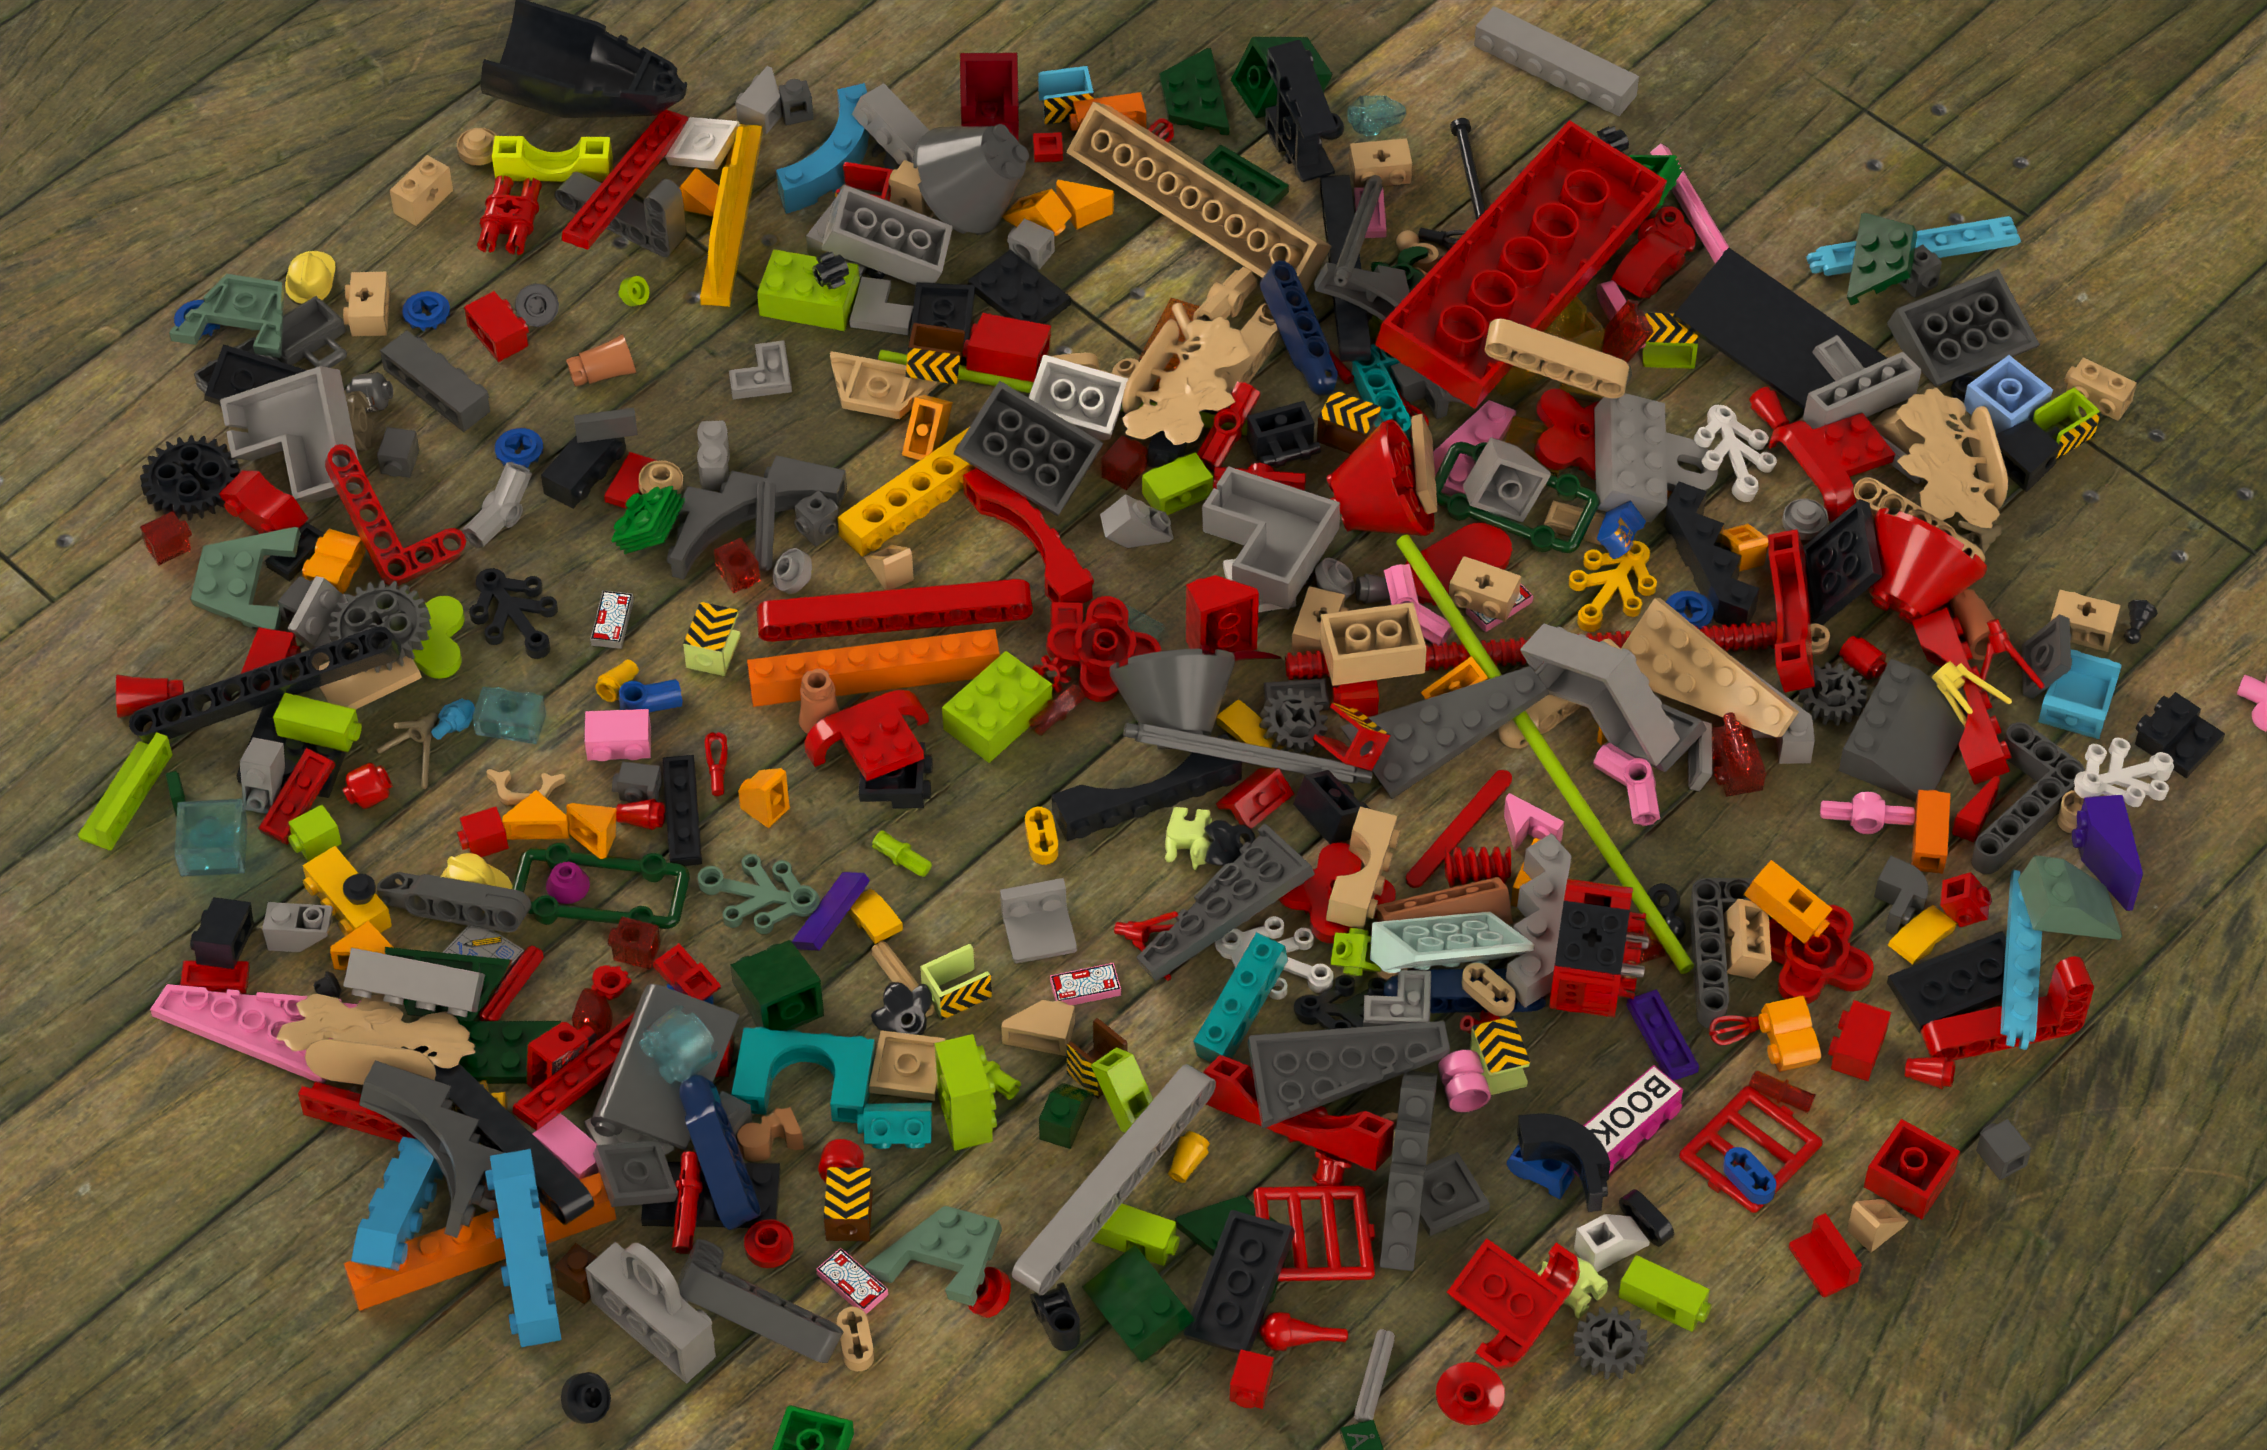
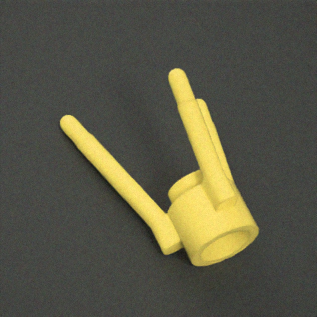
M1949 661L1932 676V679L1938 684V689L1944 694L1964 727L1967 717L1958 703L1968 714H1972L1973 710L1958 691L1965 683L1962 679L1963 676L2005 703H2012L2011 698L1968 671L1962 663L1955 666Z

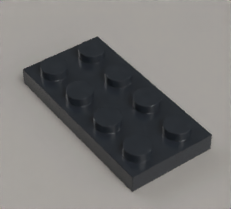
M2000 931L1888 976L1887 984L1919 1033L1926 1024L1932 1021L1971 1013L2002 1000L2006 936L2003 931Z
M667 1162L676 1186V1181L679 1180L681 1162ZM745 1163L760 1205L761 1215L744 1222L743 1225L737 1228H750L762 1220H777L780 1163ZM701 1168L700 1182L703 1187L698 1197L695 1227L726 1228L717 1213ZM676 1197L674 1202L642 1204V1226L674 1227L678 1197Z
M1231 1210L1191 1313L1195 1320L1186 1327L1184 1336L1187 1339L1238 1354L1240 1349L1251 1352L1296 1232L1295 1229L1289 1225Z

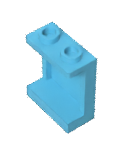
M2071 650V669L2049 686L2043 700L2038 722L2100 739L2122 665L2106 658H2099L2081 653L2078 650Z

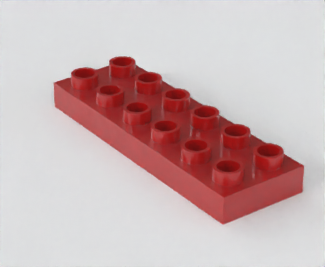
M1569 120L1382 322L1375 345L1396 358L1403 365L1412 368L1437 384L1453 397L1462 400L1476 409L1514 366L1486 354L1485 345L1490 322L1495 319H1506L1544 332L1659 204L1667 180Z

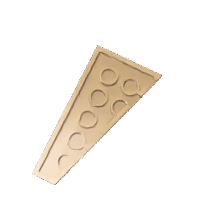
M1654 598L1622 646V648L1634 654L1637 659V666L1649 679L1648 685L1651 690L1776 738L1784 735L1799 713L1798 710L1661 598Z

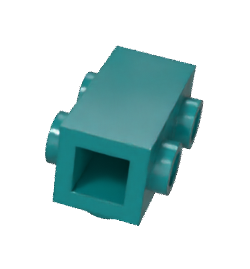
M932 1103L865 1104L864 1114H858V1134H864V1144H872V1147L876 1149L890 1148L892 1144H905L907 1148H923L925 1143H931Z

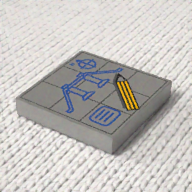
M468 925L442 953L512 960L511 966L501 980L502 982L525 950L491 929Z

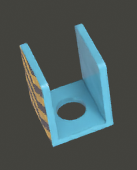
M1088 66L1038 73L1039 100H1043L1045 124L1069 122V114L1074 113L1073 101L1094 99Z

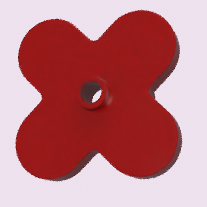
M1554 388L1543 393L1537 402L1536 410L1539 418L1548 429L1536 441L1534 451L1536 457L1544 466L1553 470H1563L1571 465L1580 467L1579 470H1584L1589 477L1596 480L1594 408L1600 401L1583 408L1572 395L1564 390Z
M1101 596L1094 599L1088 606L1086 620L1083 624L1067 622L1054 626L1050 630L1046 642L1047 653L1052 659L1057 655H1061L1060 661L1064 665L1070 664L1080 669L1079 688L1085 697L1095 702L1109 701L1119 692L1110 677L1109 668L1111 665L1118 662L1120 668L1128 665V658L1161 651L1159 642L1153 636L1142 632H1134V630L1131 631L1128 626L1129 614L1127 607L1122 601L1111 596Z
M1333 843L1324 847L1319 854L1317 868L1313 869L1315 875L1278 899L1288 908L1304 910L1306 915L1309 913L1311 916L1310 929L1312 934L1318 940L1329 944H1334L1335 933H1349V928H1353L1326 921L1329 899L1337 876L1351 875L1361 871L1362 860L1349 851L1350 845L1345 843ZM1386 879L1381 896L1377 894L1374 896V899L1378 900L1377 905L1393 902L1396 899L1395 888Z
M1829 905L1832 911L1826 920L1830 924L1818 938L1812 935L1805 944L1776 920H1769L1771 959L1784 965L1778 979V990L1784 999L1804 996L1806 1003L1810 1004L1818 999L1827 984L1844 991L1854 992L1866 988L1871 982L1874 971L1873 961L1864 951L1850 946L1849 940L1852 936L1854 923L1851 915L1844 908Z

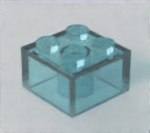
M242 799L178 802L174 855L181 877L245 873L248 820Z

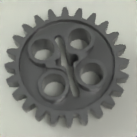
M381 580L378 588H374L372 583L369 582L366 591L356 587L357 595L354 597L346 594L347 604L338 602L339 612L331 613L333 622L328 624L331 631L329 634L331 642L373 627L382 626L390 630L399 639L402 650L397 659L384 664L389 671L392 670L394 662L404 666L403 658L405 656L414 659L415 656L412 650L424 649L421 641L429 640L427 631L432 628L429 621L431 617L424 599L419 598L416 590L410 593L409 587L406 584L399 589L396 581L390 587H386L384 580ZM389 639L383 640L379 644L378 650L385 648ZM359 649L354 650L349 655V660L356 658ZM381 666L375 667L376 673H379Z

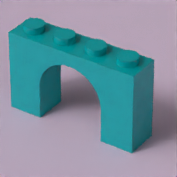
M744 1027L731 1095L750 1104L751 1114L766 1115L771 1086L777 1074L791 1064L812 1062L825 1067L834 1076L830 1102L832 1121L857 1123L858 1114H864L865 1104H868L869 1083L876 1055L875 1041L863 1036L844 1037L834 1036L830 1033L811 1034L802 1033L797 1030L778 1031L769 1030L765 1027Z

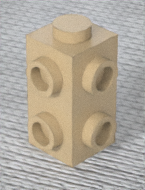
M2084 357L2077 367L2071 366L2064 380L2065 383H2068L2066 392L2075 387L2101 411V414L2117 421L2121 419L2132 403L2137 382Z

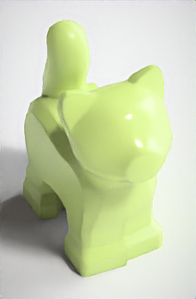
M1174 807L1166 830L1165 849L1167 853L1165 860L1173 862L1177 857V849H1190L1192 866L1194 870H1197L1199 865L1206 864L1205 857L1211 844L1209 841L1210 837L1204 829L1212 822L1210 811L1197 809L1195 820L1189 821L1184 819L1188 814V808Z
M1577 1257L1580 1276L1564 1304L1570 1306L1574 1310L1575 1316L1579 1319L1589 1309L1587 1304L1592 1297L1587 1293H1591L1596 1301L1600 1300L1607 1292L1608 1281L1597 1273L1592 1264ZM1542 1262V1269L1538 1272V1275L1541 1276L1548 1262Z

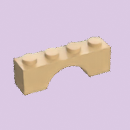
M1364 807L1359 808L1352 829L1349 851L1357 855L1363 861L1365 867L1351 875L1337 876L1329 899L1326 921L1364 930L1367 918H1374L1378 900H1375L1374 896L1375 894L1380 896L1382 894L1386 877L1381 876L1382 871L1389 872L1393 853H1389L1390 848L1396 849L1400 836V830L1395 829L1397 816Z

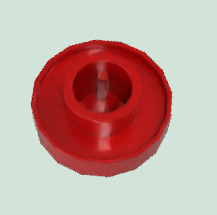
M774 1219L759 1221L748 1229L744 1237L745 1253L748 1259L756 1266L762 1268L781 1266L790 1259L794 1251L793 1234L790 1228L783 1222Z
M986 1267L984 1269L986 1276L983 1284L978 1285L976 1291L977 1301L974 1306L968 1305L974 1314L981 1317L990 1318L997 1315L1010 1298L1011 1282L1009 1276L996 1267Z

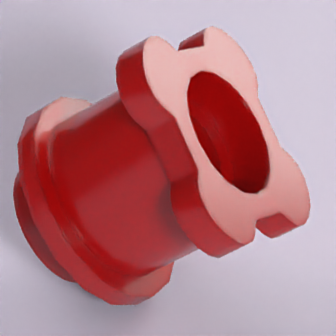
M1316 1150L1315 1157L1320 1159L1317 1172L1312 1174V1180L1317 1183L1316 1186H1344L1345 1182L1342 1180L1345 1168H1351L1352 1162L1333 1156L1323 1150Z

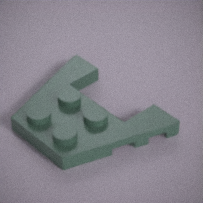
M226 274L203 297L204 302L196 310L191 309L185 315L186 320L179 327L175 325L169 332L171 341L197 345L207 323L259 330L260 332L253 344L255 354L280 358L282 355L284 308L283 284L278 281Z
M292 527L203 546L190 598L192 604L224 618L230 617L238 620L244 626L252 629L254 627L279 630L281 622L279 607L253 605V600L264 555L296 557L301 535L299 528Z
M943 1206L869 1261L864 1268L876 1279L892 1283L910 1260L956 1271L958 1274L945 1289L948 1299L974 1306L978 1298L976 1293L978 1285L983 1284L986 1276L984 1269L987 1261L992 1259L1002 1227L997 1219Z

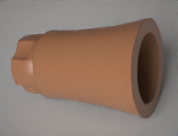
M623 334L602 345L581 352L579 356L566 359L575 387L587 382L592 384L604 379L636 373Z
M1966 589L1950 600V607L1953 611V617H1958L1964 632L1963 637L1969 645L1973 659L1984 660L1987 643L1990 642L1988 638L1990 631L1987 622L1995 618L1985 602L1977 596L1974 590Z
M817 668L813 671H807L802 678V685L800 687L801 708L798 721L801 729L807 734L820 719L840 711L835 695L834 683L830 679L829 673L824 669Z

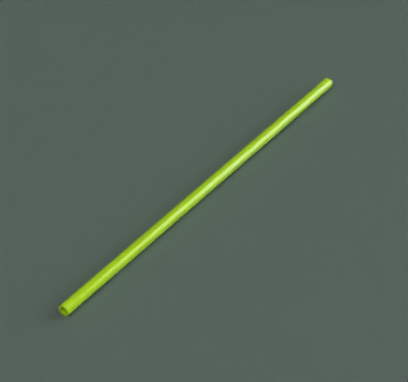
M1407 534L1401 536L1396 541L1397 546L1470 656L1474 658L1489 679L1501 676L1502 674L1411 537ZM1526 710L1514 717L1513 721L1622 886L1633 887L1632 901L1640 913H1646L1645 920L1679 972L1686 974L1694 968V963Z

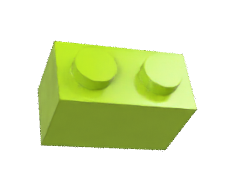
M1196 452L1185 457H1179L1175 461L1159 468H1153L1142 475L1143 496L1152 508L1163 511L1167 515L1207 499L1213 490V476Z

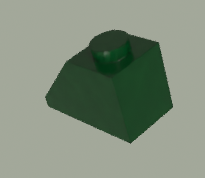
M1065 1083L1052 1090L1039 1117V1140L1071 1149L1094 1097V1092Z

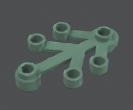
M748 854L743 857L742 870L746 875L752 876L757 885L725 879L721 869L715 866L704 867L698 873L699 888L707 895H716L722 891L751 898L737 906L732 905L724 909V924L730 928L740 926L743 922V917L769 904H783L769 913L761 912L754 917L756 932L768 934L773 930L775 923L793 914L801 917L810 916L820 903L818 893L809 886H801L792 873L791 864L784 860L777 861L773 865L772 871L774 879L777 882L784 883L789 892L776 889L762 868L760 857L755 854ZM749 863L757 864L754 867L747 866ZM781 869L787 870L786 873H778ZM732 914H735V915L738 916V917H736V918H734V919L728 918V916H730V915H732ZM762 921L769 922L767 925L759 924Z

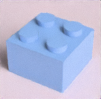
M2008 355L1967 385L1964 404L1966 411L1971 415L1977 407L1985 406L1990 413L1995 433L1998 434L2028 420L2033 421L2034 412L2051 401L2053 389Z

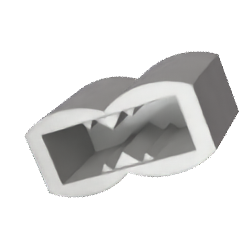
M702 421L697 431L699 444L697 460L700 484L704 490L720 491L722 483L724 481L727 482L730 476L728 465L730 451L727 427L724 421Z

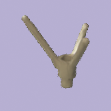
M1958 522L1960 527L1972 531L1960 536L1978 546L1984 554L1988 550L1989 544L1994 542L1995 538L2002 533L2000 526L1996 524L1992 528H1980L1968 522Z
M430 712L426 717L422 716L416 721L394 723V728L396 729L409 728V730L377 748V753L380 754L408 738H412L416 742H422L421 787L423 789L428 787L431 732L439 721L438 715L434 712Z

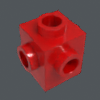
M1972 872L1942 881L1940 906L1948 917H1951L1953 921L1958 923L1959 928L1988 920L1989 905L1992 903V897L1988 888L1983 886Z

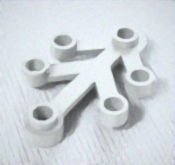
M1714 405L1707 413L1708 425L1698 429L1694 436V441L1700 447H1709L1717 432L1721 433L1723 440L1714 450L1706 452L1702 459V464L1708 470H1717L1724 456L1728 453L1737 477L1731 489L1732 494L1740 501L1750 502L1758 492L1759 486L1757 479L1748 473L1743 456L1754 463L1760 471L1765 473L1771 472L1777 463L1776 457L1768 452L1759 454L1754 450L1763 449L1769 437L1760 429L1751 431L1739 423L1735 413L1729 407ZM1734 433L1747 440L1751 447L1736 438Z
M2114 738L2109 747L2111 757L2108 773L2099 775V765L2103 763L2107 751L2101 745L2091 744L2085 754L2087 760L2086 771L2079 772L2076 775L2074 790L2083 799L2085 797H2098L2102 794L2106 796L2123 794L2124 802L2132 807L2141 806L2145 795H2149L2154 800L2161 801L2165 799L2169 791V786L2164 781L2169 779L2174 769L2173 759L2166 753L2158 752L2151 756L2149 762L2122 769L2124 758L2127 756L2131 746L2123 738ZM2149 775L2155 780H2152L2149 784L2136 778ZM2116 784L2127 788V790L2125 791L2112 785Z
M1273 916L1265 921L1264 926L1245 932L1235 928L1220 940L1215 941V947L1221 956L1231 959L1236 968L1256 932L1271 939L1280 938L1284 933V922L1281 918ZM1275 925L1278 926L1279 929L1272 930L1269 927ZM1300 928L1296 930L1294 937L1278 941V943L1285 945L1286 953L1298 949L1308 950L1313 946L1314 935L1310 929ZM1307 937L1309 940L1301 941L1299 938ZM1233 940V941H1236V942H1235V943H1228L1227 941ZM1287 957L1288 962L1283 970L1306 978L1310 990L1315 993H1324L1332 988L1334 974L1327 965L1316 964L1310 966ZM1322 974V975H1325V976H1324V977H1317L1316 975ZM1279 977L1274 987L1280 986L1283 989L1280 991L1272 989L1269 994L1275 1000L1283 999L1287 995V982Z

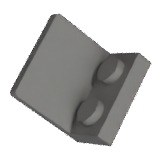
M315 576L287 629L294 633L308 648L313 649L330 643L329 634L331 631L328 624L333 622L331 613L339 612L338 602L347 604L345 594L340 593L325 578Z
M1063 878L1000 890L1001 913L1014 963L1018 964L1075 953L1077 951L1067 910L1066 886Z

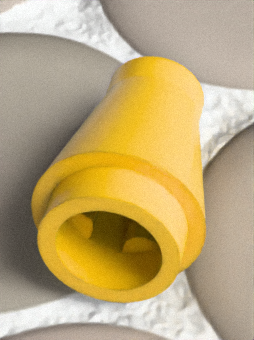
M626 659L620 665L600 675L595 685L598 695L607 702L619 700L620 687L634 679L639 673L638 666L632 660Z
M1187 1131L1184 1136H1180L1168 1175L1177 1182L1186 1183L1191 1173L1209 1154V1141L1192 1131Z

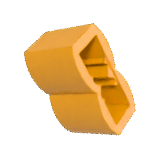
M328 529L323 537L320 536L318 538L314 555L311 559L305 561L302 576L309 581L314 580L315 576L323 577L340 593L344 594L352 580L353 574L358 570L365 556L366 550L361 538Z
M1804 996L1766 1003L1761 1010L1762 1014L1758 1015V1020L1762 1033H1767L1771 1045L1767 1046L1771 1064H1776L1779 1072L1817 1064L1821 1059V1052Z

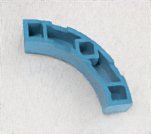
M865 83L837 89L839 118L828 140L807 158L776 170L778 194L786 214L817 203L819 197L831 190L834 193L845 184L844 162L861 164L868 148L870 133L859 124L852 115V112L860 97L867 93Z

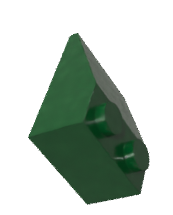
M1133 1245L1082 1286L1141 1363L1195 1320L1136 1245Z

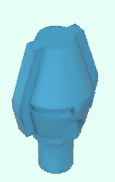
M463 698L445 705L438 715L440 719L439 724L432 729V735L436 739H441L447 733L464 730L470 725L477 708L474 707L470 700H464Z

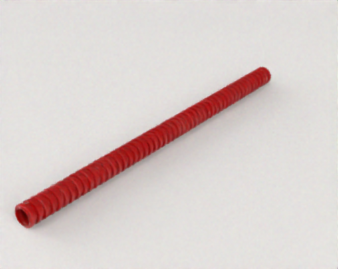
M1770 621L1769 625H1766L1765 622H1760L1759 625L1750 623V626H1747L1746 623H1741L1740 627H1737L1736 624H1731L1730 627L1723 624L1721 628H1718L1717 625H1712L1709 629L1707 626H1702V629H1699L1726 652L1729 649L1738 651L1739 648L1747 651L1748 647H1751L1752 650H1757L1758 647L1764 650L1767 649V646L1775 649L1777 640V624L1775 621ZM1616 631L1615 635H1612L1611 632H1606L1605 635H1602L1599 632L1596 633V636H1592V633H1587L1586 637L1598 642L1609 638L1621 649L1631 632L1625 631V634H1621L1620 631ZM1523 637L1519 638V641H1515L1514 638H1510L1507 642H1505V639H1500L1499 642L1491 639L1490 643H1486L1485 640L1480 641L1496 666L1501 663V666H1506L1507 663L1515 666L1517 662H1520L1521 665H1526L1527 661L1520 649L1528 640H1525ZM1443 642L1441 646H1438L1437 643H1432V646L1429 647L1425 644V671H1429V668L1438 671L1439 667H1443V670H1448L1449 667L1454 669L1471 656L1462 642L1460 645H1457L1456 642H1451V645ZM1320 650L1316 651V654L1306 651L1305 655H1302L1301 652H1297L1296 655L1288 652L1287 656H1285L1286 677L1289 680H1293V677L1303 679V676L1312 679L1313 675H1317L1318 678L1327 675L1330 678L1324 653H1321Z

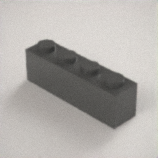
M406 330L380 350L383 368L386 372L463 432L490 413L487 390L481 384H475L462 369H456L448 363L444 355L439 352L435 353L422 338H416Z

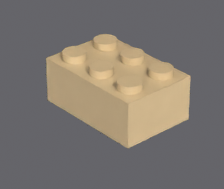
M1413 602L1321 614L1320 641L1332 686L1425 673L1426 645Z

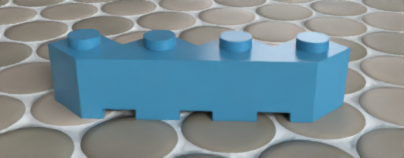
M402 1137L398 1145V1151H400L399 1159H391L384 1173V1188L376 1189L369 1204V1218H362L358 1226L351 1258L352 1262L399 1271L400 1264H404L408 1253V1245L404 1243L405 1239L411 1240L414 1238L415 1233H419L423 1215L419 1213L420 1208L428 1210L429 1202L433 1203L437 1192V1183L434 1182V1178L441 1180L443 1178V1172L437 1160L418 1139Z
M531 1149L490 1156L492 1170L485 1171L488 1191L495 1190L499 1218H494L493 1223L496 1239L503 1238L507 1265L501 1266L504 1287L510 1286L515 1313L509 1314L512 1335H519L521 1347L560 1341L562 1338Z

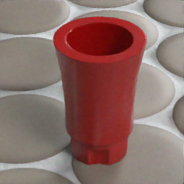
M117 674V717L131 716L139 709L184 694V681L180 679L143 678Z

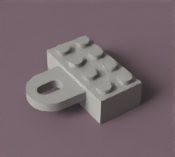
M1624 393L1620 398L1611 399L1603 397L1594 408L1596 494L1600 501L1598 510L1608 512L1631 501L1646 522L1651 523L1667 506V490L1673 492L1678 481L1705 491L1716 481L1718 469L1714 471L1708 470L1702 464V459L1708 451L1707 448L1700 447L1693 439L1666 432L1665 403ZM1677 461L1696 465L1701 470V474L1682 469Z
M614 1242L585 1268L592 1303L686 1384L716 1357L715 1339L712 1333L710 1317L703 1310L698 1309L696 1311L688 1304V1300L680 1295L678 1284L669 1269L648 1248L639 1243H632L628 1248L623 1249L618 1243Z

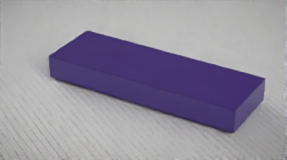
M841 873L821 900L817 909L810 915L791 941L797 950L820 951L869 884L870 880L865 873Z
M1655 989L1635 996L1634 999H1627L1626 1006L1662 1072L1673 1081L1698 1073L1699 1065L1658 990Z

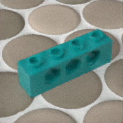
M1256 932L1193 1041L1198 1057L1211 1063L1219 1055L1233 1058L1288 962L1285 945Z

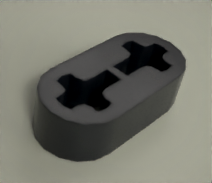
M1633 1189L1620 1198L1619 1205L1624 1215L1633 1218L1651 1243L1660 1247L1674 1237V1230L1668 1219L1640 1191Z

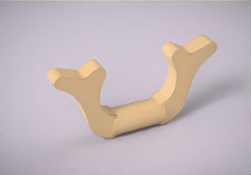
M492 769L487 770V778L496 785L498 798L503 804L507 806L517 805L531 794L511 792L506 789L507 783L511 780L509 770L497 772ZM542 773L541 779L543 784L539 792L548 799L550 793L556 787L566 782L565 775L550 776L547 773Z

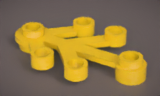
M1632 541L1631 549L1616 559H1612L1609 553L1602 554L1595 549L1588 550L1584 554L1583 564L1588 570H1598L1603 565L1620 564L1616 569L1586 574L1581 570L1571 572L1569 587L1574 591H1582L1586 587L1605 584L1593 602L1584 605L1579 610L1577 624L1580 629L1586 632H1595L1600 629L1603 618L1602 610L1617 589L1623 601L1624 614L1629 617H1636L1641 613L1642 601L1634 595L1627 575L1631 569L1634 570L1638 579V592L1641 595L1651 596L1656 592L1657 581L1653 576L1649 575L1645 565L1650 558V550L1647 545L1640 541ZM1580 579L1582 580V582H1576L1574 580ZM1649 584L1651 585V587H1645L1643 585ZM1628 605H1635L1636 608H1631Z

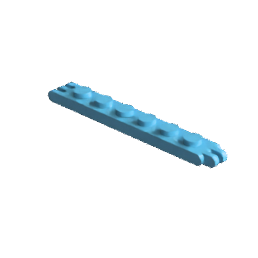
M2007 216L1917 231L1915 248L1924 245L1932 253H1935L1938 258L2015 246L2021 242V239L2017 234L2016 227L2013 225L2012 218ZM1856 241L1822 246L1816 252L1808 254L1806 259L1808 264H1810L1811 272H1824L1826 276L1850 273Z
M2013 869L2009 888L2000 1034L2007 1036V1046L2014 1047L2016 1038H2018L2019 1049L2027 1050L2029 1041L2034 1042L2037 1030L2042 931L2033 930L2018 883L2020 871Z

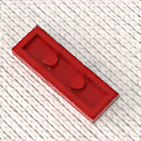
M306 748L258 827L259 831L288 845V836L291 835L289 821L308 812L336 765L334 761Z

